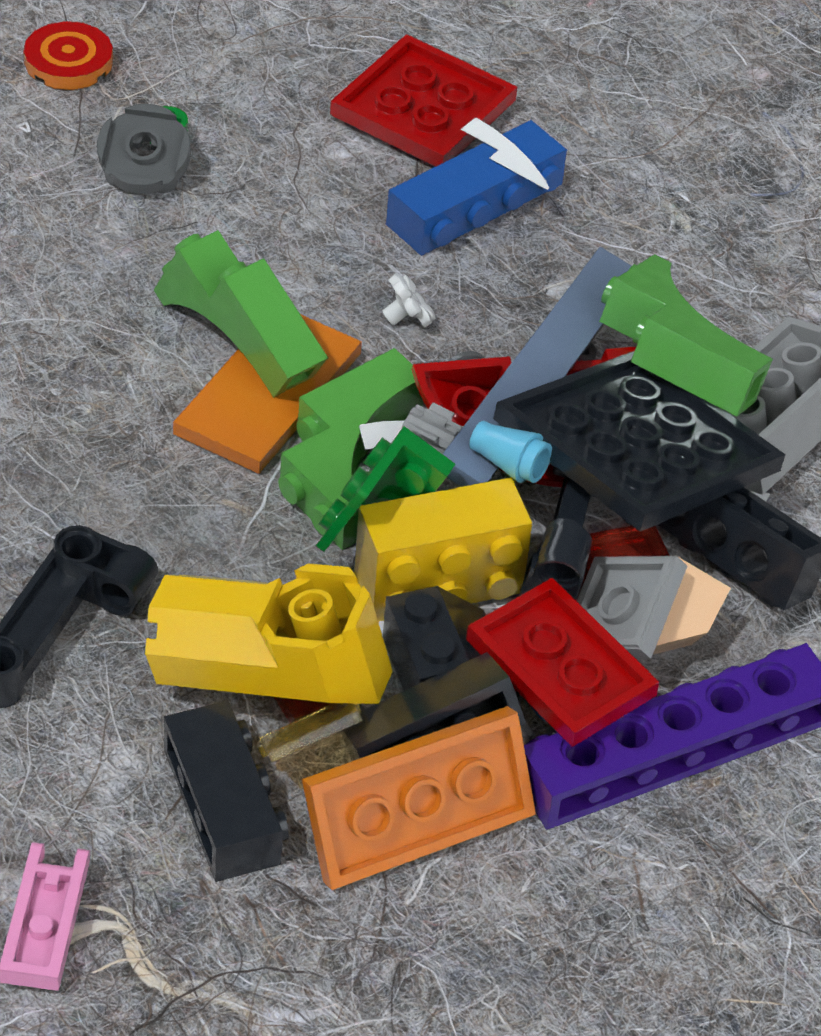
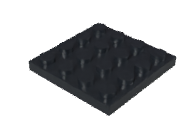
M635 351L498 401L493 417L503 427L541 434L543 441L552 446L550 464L553 467L562 471L584 488L588 494L596 497L622 517L627 524L635 527L640 532L781 471L786 455L725 410L632 363L631 360Z

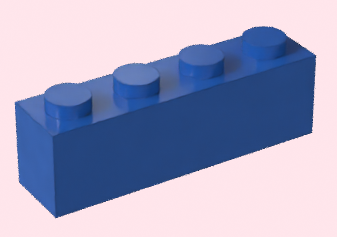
M530 120L502 135L514 143L531 160L549 186L548 190L491 160L490 157L498 150L483 143L389 189L386 225L422 256L440 246L449 244L452 240L469 231L480 228L489 221L511 210H516L530 200L546 192H551L562 185L567 149Z

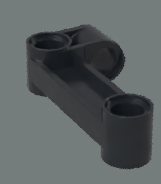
M554 467L552 474L564 478L554 518L547 525L536 553L533 552L519 596L553 578L577 600L592 546V537L583 528L591 495L566 474Z
M76 525L62 529L56 535L54 547L0 621V708L12 706L21 699L24 685L83 600L100 606L114 615L128 616L131 614L158 574V566L153 557L139 547L126 545L97 533L89 527Z

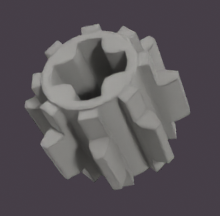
M432 402L429 409L417 404L416 407L411 409L402 425V428L405 426L442 454L463 427L452 421L454 412Z

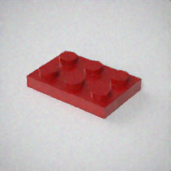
M553 578L468 625L466 640L481 655L488 652L510 677L513 688L571 747L657 696L660 682Z

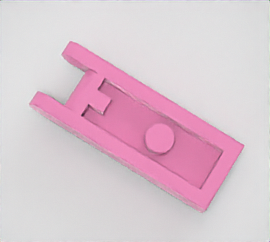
M32 842L0 962V983L59 991L88 872L90 850L77 849L73 867L42 863L45 856V846L42 843Z

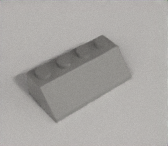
M789 316L753 347V349L773 358L756 402L737 417L732 415L786 454L781 471L745 486L749 491L761 495L765 494L821 441V326Z

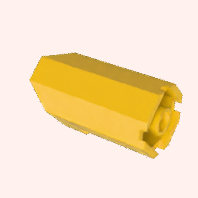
M308 563L294 570L296 579L286 584H282L280 578L272 582H259L195 575H164L148 608L147 622L157 623L156 639L146 638L145 655L156 684L326 703L379 704L393 670L371 595L364 585L361 588L356 575L350 567Z

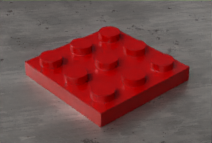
M406 34L331 100L330 115L436 167L458 156L476 139L461 130L474 118H478L488 125L492 124L516 101L518 86Z

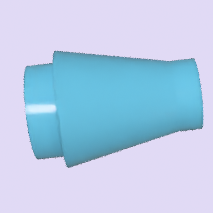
M481 421L477 424L472 432L469 443L471 450L483 455L519 483L526 480L532 483L539 481L548 468L552 452L551 444L543 441V436L539 433L493 425L486 421Z

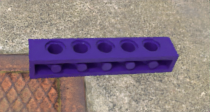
M807 643L788 650L778 649L758 661L741 667L731 666L716 676L694 684L684 683L679 685L671 692L647 701L573 747L559 733L551 736L541 735L532 739L524 745L537 816L545 829L548 830L820 728L821 661Z

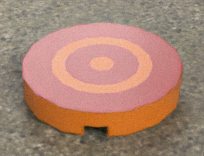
M63 21L51 23L35 30L26 39L23 50L24 65L31 77L35 79L36 75L44 79V85L54 89L75 90L86 88L97 83L98 77L103 75L104 72L106 77L111 71L113 46L109 37L97 27L83 22Z

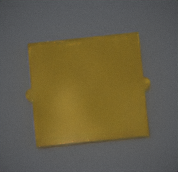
M333 703L259 737L261 745L258 746L262 758L268 756L271 762L281 759L363 721L360 716L361 708L357 703Z

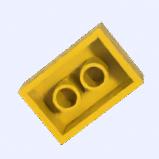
M512 477L362 505L359 507L354 574L361 588L364 585L370 593L378 622L384 621L386 596L439 586L470 603L491 599H505L509 596L520 594L526 572L532 521Z

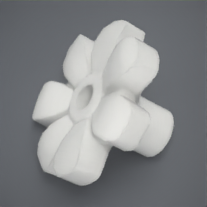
M395 273L389 278L388 281L395 290L396 300L382 311L392 325L397 324L407 315L420 320L424 327L436 319L433 309L426 304L423 297L416 291L414 282L408 276L404 275L402 277L400 274Z

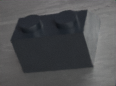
M439 586L386 596L383 640L403 690L405 691L481 655L466 640L468 625L486 616L485 611Z

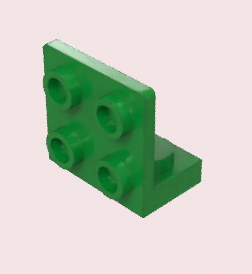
M403 426L391 443L382 437L363 462L371 469L366 471L359 466L342 489L340 496L347 500L346 503L337 498L318 523L326 531L316 544V547L325 552L361 505L435 492L447 478L455 463L405 426Z

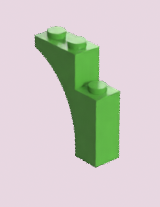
M219 230L203 238L198 233L193 234L175 246L176 254L162 268L163 275L154 288V292L163 306L175 304L188 307L200 313L220 328L248 359L273 398L314 377L328 357L264 258L248 266L243 261L239 262Z
M654 254L638 265L633 264L627 272L619 277H612L602 294L601 302L606 305L599 322L633 339L637 347L631 360L632 363L736 417L756 402L773 358L738 341L698 313L676 288L671 277V262Z
M395 348L299 397L296 427L299 437L303 442L281 453L278 484L284 498L290 504H296L311 519L313 526L321 535L325 533L326 529L318 523L337 498L346 503L347 500L340 496L341 491L370 450H365L359 426L361 424L381 421H405L413 407H416L417 404L423 407V400L416 387L411 370L413 364ZM359 508L333 540L341 550L356 543Z

